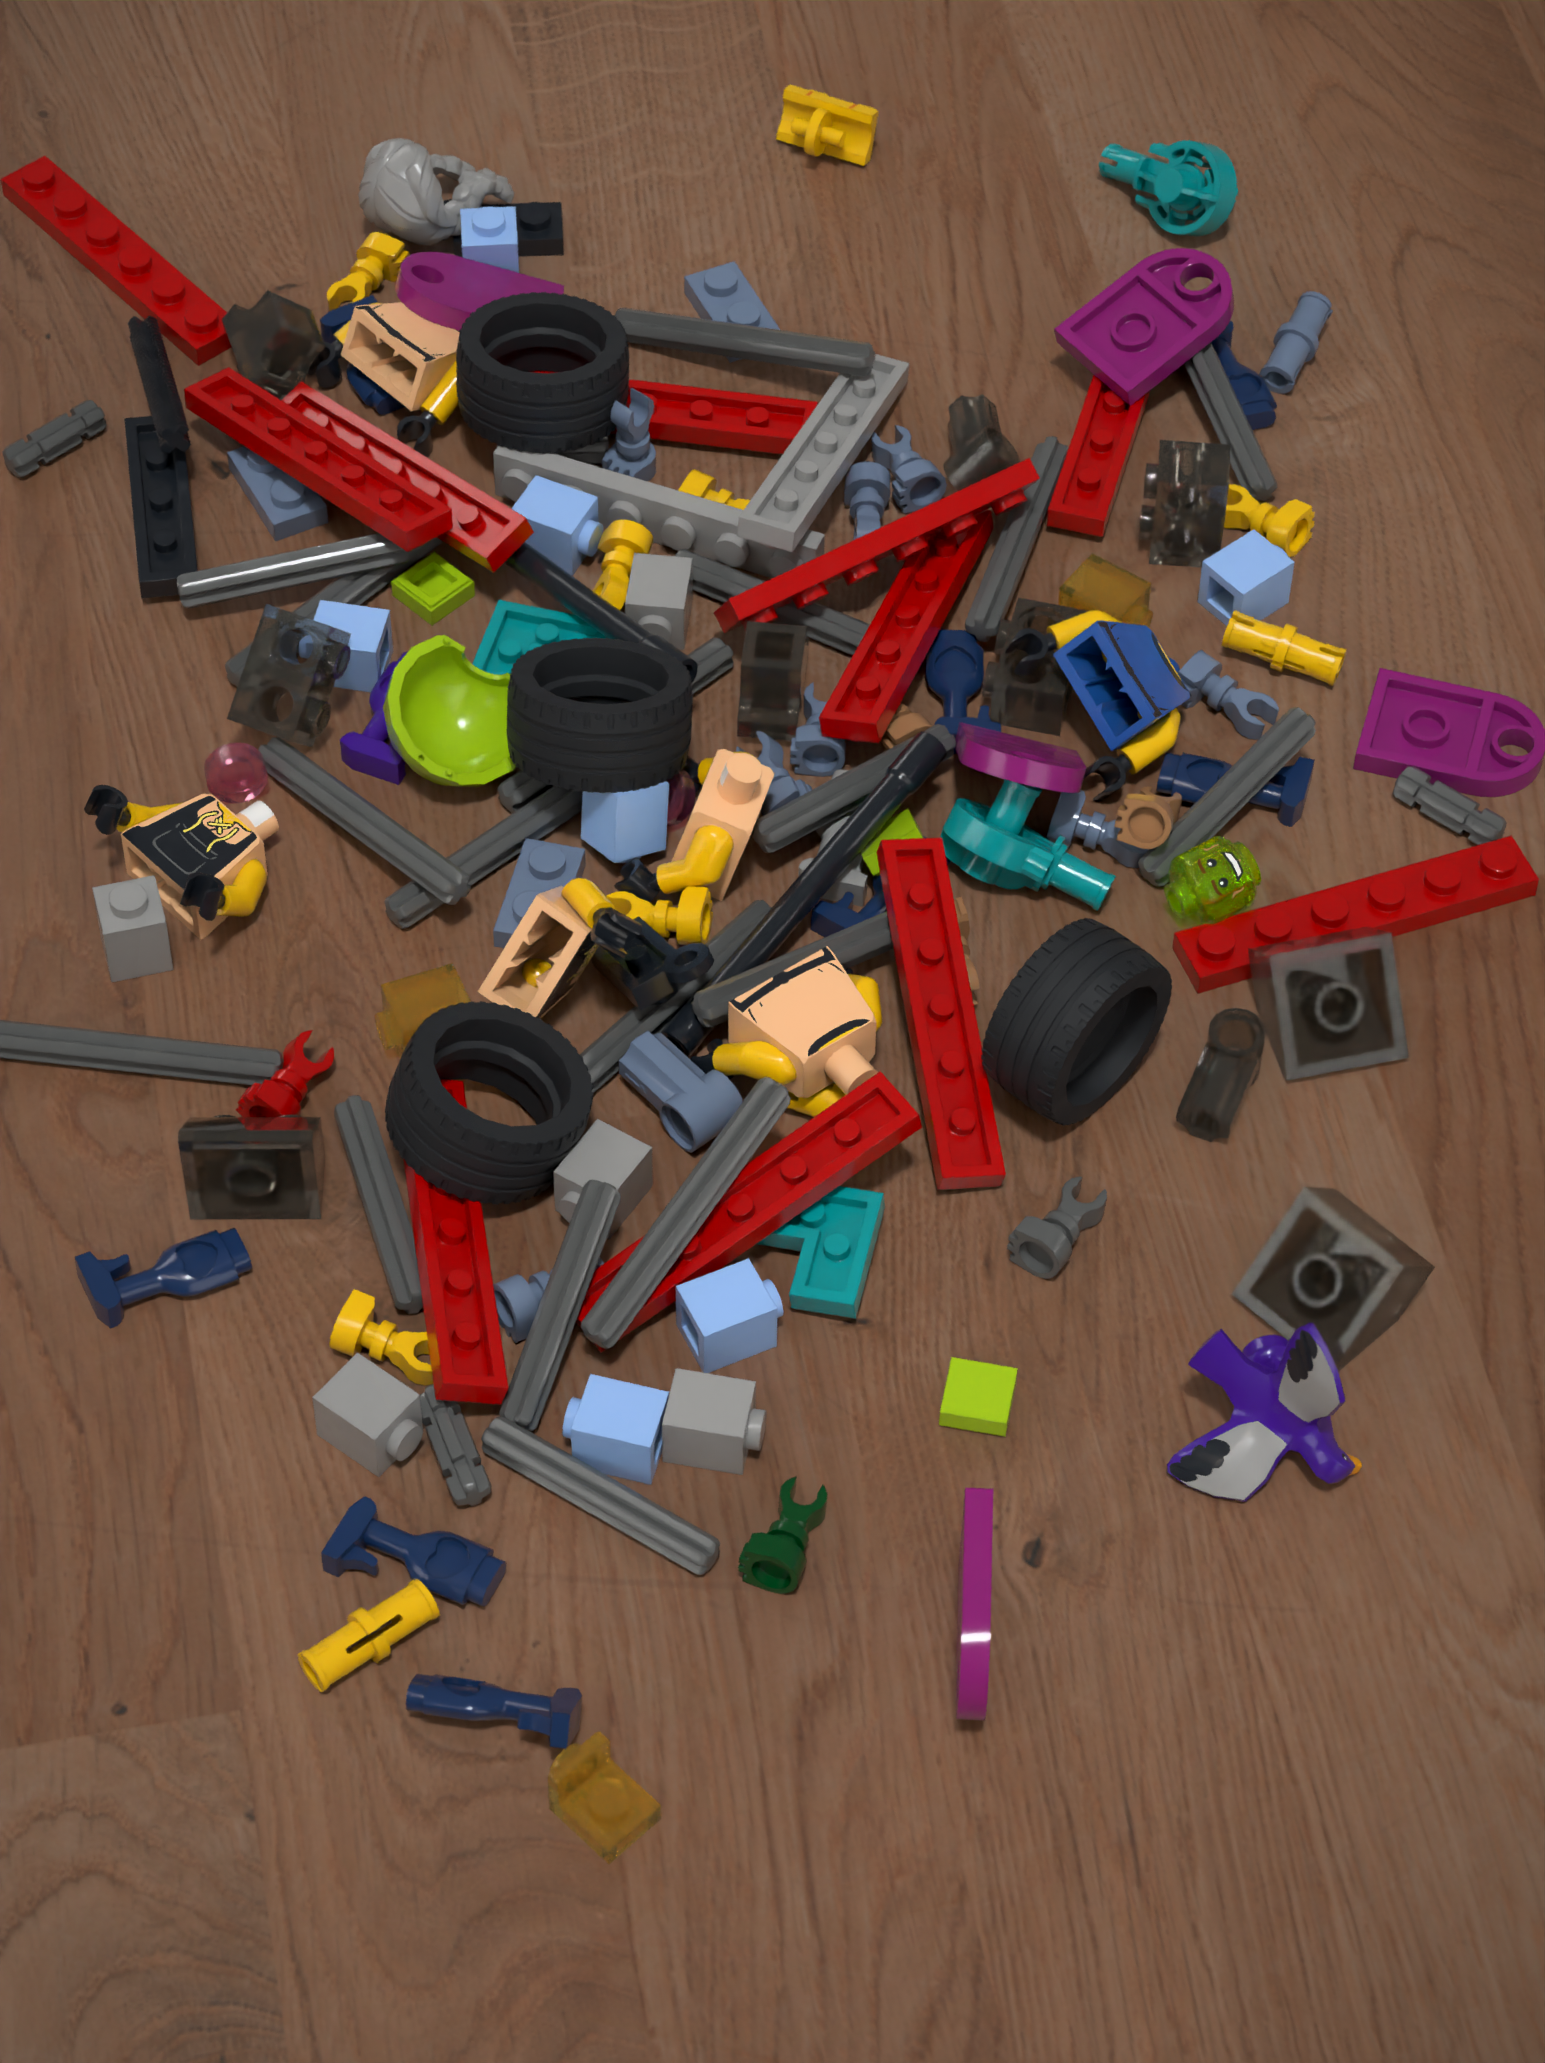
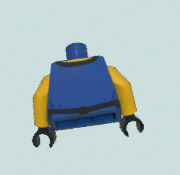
M1092 610L1048 626L1047 634L1044 635L1038 630L1024 628L1016 634L1005 650V654L1015 650H1022L1029 655L1022 659L1014 670L1015 674L1020 676L1032 674L1046 653L1054 651L1053 656L1111 751L1117 750L1118 757L1103 756L1086 768L1084 778L1091 773H1097L1103 777L1106 783L1105 790L1093 798L1094 801H1101L1109 797L1122 787L1128 771L1131 774H1136L1166 753L1175 744L1181 720L1177 707L1190 699V694L1178 674L1180 670L1179 665L1174 659L1167 656L1153 631L1147 626L1122 623L1103 611Z

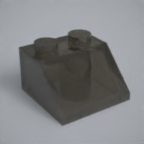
M1367 926L1248 948L1257 1012L1285 1080L1409 1058L1391 932Z
M231 1115L190 1117L180 1128L178 1146L190 1220L321 1219L325 1170V1148L321 1117H301L297 1115H283L280 1117H235Z
M1304 1187L1232 1295L1287 1340H1290L1295 1330L1308 1323H1314L1325 1340L1338 1371H1340L1400 1319L1435 1266L1337 1189Z

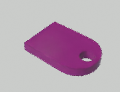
M1176 248L1157 252L1140 261L1054 329L1056 341L1131 406L1225 330L1234 311L1231 279L1226 268L1216 258L1202 251ZM1197 277H1205L1212 281L1208 287L1202 290L1193 291L1184 287L1189 280Z
M420 252L412 254L402 261L395 283V292L400 301L415 314L438 325L460 331L466 318H469L472 312H475L479 307H483L486 303L488 304L493 300L509 297L514 294L519 295L520 293L546 292L564 294V285L452 254Z
M1380 668L1356 750L1353 769L1397 779L1408 766H1414L1432 777L1429 781L1430 783L1434 784L1435 781L1439 780L1460 793L1479 797L1510 795L1527 787L1538 776L1545 755V729L1540 719L1531 709L1511 697ZM1506 745L1519 746L1525 749L1528 754L1522 756L1510 755L1504 752L1501 747Z
M959 723L955 738V750L960 762L983 773L1024 785L1066 793L1080 792L1086 765L1076 750L971 724Z
M965 1487L959 1552L956 1719L985 1721L991 1635L993 1489Z

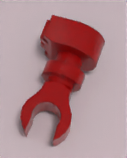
M313 1030L302 1032L289 1042L283 1052V1068L275 1071L270 1080L265 1079L261 1084L253 1083L251 1087L245 1090L237 1102L239 1105L236 1111L253 1127L266 1135L277 1138L288 1135L302 1113L300 1103L308 1092L306 1084L325 1072L333 1063V1047L323 1053L315 1063L305 1057L303 1046Z

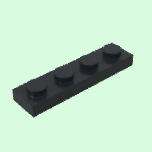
M152 416L124 418L141 599L179 595L177 577L184 573L198 571L186 451L183 452L177 447L170 454L163 451L159 444Z

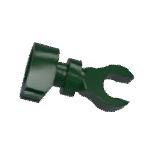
M797 1476L785 1481L781 1486L779 1495V1520L771 1524L768 1533H753L741 1552L738 1571L744 1573L743 1582L779 1594L792 1592L797 1587L807 1563L804 1550L809 1541L808 1532L819 1526L825 1519L828 1494L824 1485L821 1486L813 1503L799 1505L793 1501Z

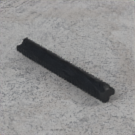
M150 315L143 321L133 316L128 322L129 331L131 332L130 341L136 356V362L160 447L169 454L176 447L185 452L191 446L190 437L188 436L189 428L185 420V413H183V406H181L182 403L180 402L181 399L178 395L176 382L174 381L175 378L172 374L173 371L169 364L170 361L167 357L168 354L165 350L166 347L163 343L164 340L160 333L158 320Z

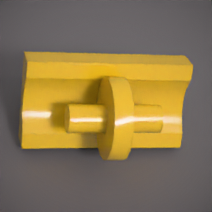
M789 85L783 92V113L776 139L803 147L808 155L818 157L823 153L865 166L871 159L879 111L862 104L857 105L837 99L822 92Z

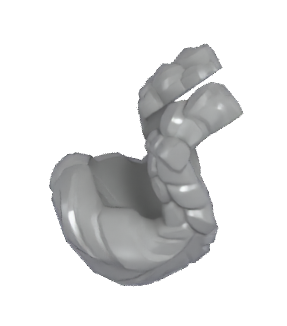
M394 138L375 145L368 153L364 165V175L359 185L358 197L360 208L363 209V215L371 223H374L376 227L387 233L392 232V234H396L400 238L415 244L432 245L446 240L450 236L461 235L460 209L480 208L487 195H492L511 204L515 192L512 190L508 178L496 175L494 171L488 168H483L476 172V169L471 164L460 160L456 156L429 155L427 148L410 139ZM438 174H444L459 182V185L454 189L452 200L445 205L442 198V188L436 177Z

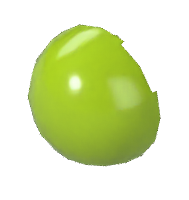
M436 635L413 646L394 668L383 705L388 735L393 748L411 769L421 777L443 786L479 787L513 771L516 767V764L510 758L507 741V695L510 674L496 675L477 668L466 658L464 654L466 647L446 635Z

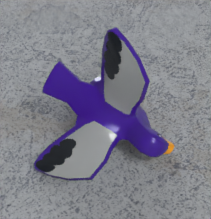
M1308 1323L1296 1329L1289 1341L1278 1335L1258 1337L1248 1343L1242 1352L1226 1333L1220 1329L1208 1338L1192 1356L1188 1365L1223 1387L1234 1405V1409L1228 1422L1192 1441L1174 1454L1167 1464L1168 1474L1186 1486L1213 1497L1246 1502L1270 1479L1278 1462L1290 1450L1299 1452L1314 1474L1328 1484L1339 1483L1347 1476L1359 1472L1362 1467L1361 1461L1345 1453L1338 1446L1334 1437L1330 1416L1335 1414L1345 1403L1346 1399L1337 1366L1325 1340L1314 1323Z

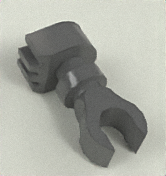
M1082 1177L1068 1180L1062 1188L1057 1210L1048 1212L1043 1219L1026 1216L1009 1235L1008 1240L1010 1242L1007 1245V1249L1013 1252L1009 1260L1039 1278L1048 1279L1056 1276L1070 1259L1072 1245L1078 1239L1080 1231L1095 1226L1102 1220L1107 1201L1106 1189L1093 1202L1081 1203L1076 1198L1080 1193Z

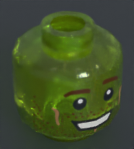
M1215 836L1175 856L1171 860L1168 870L1170 883L1165 886L1164 891L1168 904L1179 918L1183 919L1188 916L1197 925L1216 924L1250 908L1254 904L1257 894L1256 886L1261 883V873L1254 856L1243 843L1239 841L1232 843L1229 839Z

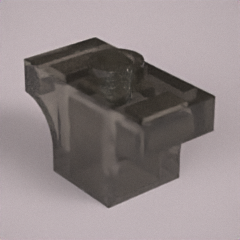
M269 290L252 308L246 309L234 304L222 318L239 372L242 376L280 400L301 381L305 383L306 375L312 362L325 348V343L312 310Z
M747 621L741 659L740 698L737 718L738 737L758 738L756 731L764 732L774 740L791 741V738L796 737V728L799 727L809 655L807 626Z

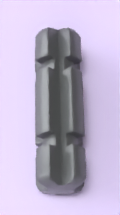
M85 400L70 410L72 414L70 417L67 413H63L27 434L26 437L29 441L25 442L24 439H19L5 447L2 453L7 469L17 478H23L39 468L37 462L41 461L45 465L83 442L81 436L84 435L86 439H89L103 431L106 427L103 410L92 400Z
M1408 766L1398 776L1393 794L1400 801L1413 808L1418 803L1422 806L1419 810L1421 813L1459 835H1464L1465 831L1470 833L1468 840L1476 845L1503 837L1507 822L1502 816L1488 808H1485L1483 812L1479 811V803L1439 780L1435 781L1434 784L1430 783L1429 781L1432 777L1414 766Z
M434 1384L425 1387V1392L420 1395L422 1423L424 1425L431 1424L426 1427V1433L442 1474L445 1477L451 1475V1477L446 1478V1484L453 1501L457 1505L469 1504L471 1507L482 1503V1498L491 1493L490 1480L482 1464L476 1466L481 1463V1458L464 1415L462 1413L456 1415V1413L461 1412L459 1402L436 1400Z

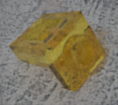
M600 1731L592 1735L582 1745L579 1743L571 1744L552 1763L548 1775L549 1809L608 1864L612 1863L661 1820V1805L611 1760L610 1740Z

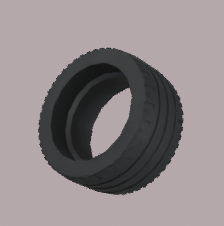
M546 292L520 293L519 295L514 294L509 297H502L491 301V303L484 304L483 307H479L475 312H472L469 318H466L465 323L462 324L456 351V382L459 408L462 418H464L466 424L468 423V427L473 429L476 434L481 435L482 438L488 439L489 442L496 443L499 446L516 449L517 451L556 453L566 452L567 450L572 451L592 445L597 441H601L605 436H609L616 429L615 424L611 422L610 416L615 401L624 406L627 404L629 393V348L627 335L622 323L610 311L605 310L604 307L598 306L594 302H589L587 299L569 296L568 294ZM536 370H537V371H551V372H556V373H550V374H548V373H535V372H530V371H536Z
M576 638L551 642L550 644H544L541 647L527 651L526 654L521 655L520 659L518 658L516 663L513 664L508 685L507 741L512 762L523 773L535 778V780L542 781L548 785H554L558 788L562 787L580 792H628L666 782L667 779L673 778L674 775L679 773V770L683 769L688 756L693 708L689 670L675 656L673 657L661 649L621 639Z
M1084 918L1073 921L1069 925L1067 924L1064 928L1059 929L1054 935L1050 936L1024 963V966L1017 972V975L1003 993L1001 1000H999L989 1021L988 1029L985 1032V1039H983L981 1059L983 1060L984 1070L1004 1090L1038 1114L1057 1124L1071 1125V1123L1075 1124L1078 1121H1082L1092 1113H1095L1098 1108L1102 1107L1118 1092L1136 1070V1067L1141 1063L1149 1047L1154 1042L1160 1026L1163 1024L1172 995V979L1170 978L1169 971L1140 946L1116 930L1094 919Z
M469 1001L468 1003L461 1002L457 1005H448L447 1008L444 1009L443 1007L437 1013L434 1012L429 1018L427 1017L406 1045L388 1090L385 1106L386 1128L389 1131L390 1140L394 1143L393 1146L399 1151L401 1158L405 1159L406 1164L412 1167L418 1175L424 1177V1180L428 1183L431 1182L438 1189L441 1188L445 1192L457 1195V1197L462 1199L466 1198L469 1201H479L484 1204L492 1203L498 1205L499 1203L510 1204V1202L526 1201L531 1199L532 1196L536 1197L541 1192L546 1191L554 1183L553 1172L579 1142L587 1126L593 1103L594 1092H592L591 1074L588 1073L587 1064H584V1059L578 1054V1050L570 1044L571 1042L567 1038L562 1036V1033L556 1031L549 1023L546 1024L542 1019L536 1018L528 1012L525 1013L521 1009L511 1008L508 1005H499L494 1002L486 1003L484 1001L476 1003ZM468 1079L494 1086L516 1099L535 1119L537 1125L509 1126L484 1119L460 1105L444 1088L440 1080Z

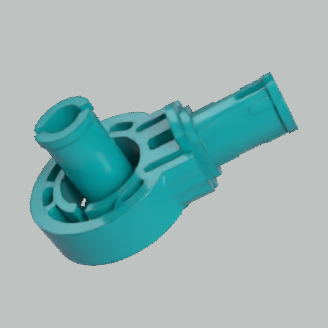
M1183 140L1169 146L1160 142L1150 145L1148 152L1168 158L1169 161L1149 157L1123 148V146L1116 143L1108 145L1103 150L1102 157L1117 161L1118 164L1113 166L1099 161V172L1101 175L1108 179L1113 178L1133 185L1134 189L1156 195L1157 198L1136 194L1135 202L1137 205L1148 208L1156 223L1170 233L1194 237L1208 235L1217 230L1226 221L1236 202L1238 188L1234 166L1228 155L1213 144ZM1197 164V166L1211 169H1207L1206 171H1204V174H1202V172L1194 165ZM1196 206H1200L1198 209H1195L1193 211V214L1187 212L1194 209ZM1185 220L1195 221L1192 224L1185 225Z
M1004 779V783L991 807L969 799L958 798L943 826L940 838L942 837L946 857L960 866L963 871L978 880L1009 890L1027 886L1038 892L1041 887L1047 889L1051 885L1092 906L1094 910H1099L1116 876L1111 873L1108 874L1067 853L1069 846L1064 844L1065 837L1060 835L1056 842L1053 843L1024 824L1036 798L1042 792L1040 788Z

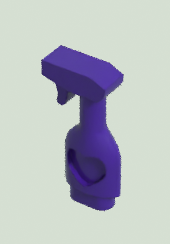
M404 652L398 661L388 664L374 685L369 698L370 707L374 715L362 734L350 732L340 739L342 761L352 770L400 785L406 776L405 761L391 743L389 745L385 743L389 735L383 705L394 668L407 652Z

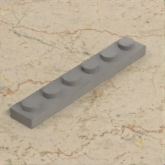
M875 354V362L869 375L857 376L840 373L739 516L737 537L758 542L761 546L768 549L794 551L907 384L910 363Z
M498 445L493 453L495 495L511 499L515 502L535 475L597 496L599 523H602L604 528H608L616 520L635 521L651 532L654 543L678 551L686 549L725 565L770 578L779 576L824 554L825 534L808 529L793 552L782 549H768L761 546L758 542L737 537L738 520L743 512L742 509L550 452L531 453L508 449L505 446Z

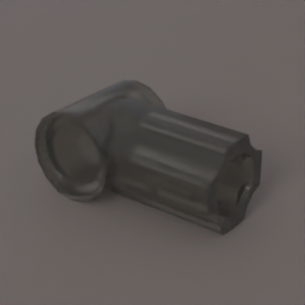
M983 394L977 397L962 395L948 407L950 415L948 429L953 455L943 463V468L949 481L957 491L1020 462L1015 448L1001 432L996 405Z
M1225 1009L1216 1014L1210 1022L1206 1045L1176 1114V1121L1182 1124L1191 1136L1209 1142L1217 1138H1229L1248 1090L1259 1077L1266 1029L1264 1022L1255 1013L1247 1009Z

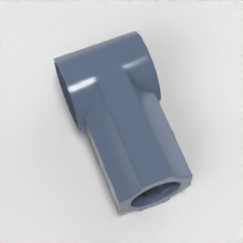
M649 1031L641 1034L631 1041L629 1049L619 1060V1074L659 1111L660 1119L670 1137L679 1147L687 1152L697 1150L719 1135L743 1102L739 1091L726 1075L714 1069L705 1074L661 1032L651 1034Z

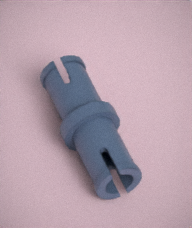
M1314 291L1303 293L1289 321L1282 324L1277 330L1273 342L1275 348L1266 365L1260 371V375L1270 391L1283 394L1290 392L1304 363L1310 361L1315 356L1319 348L1318 336L1333 311L1331 309V302L1321 293Z

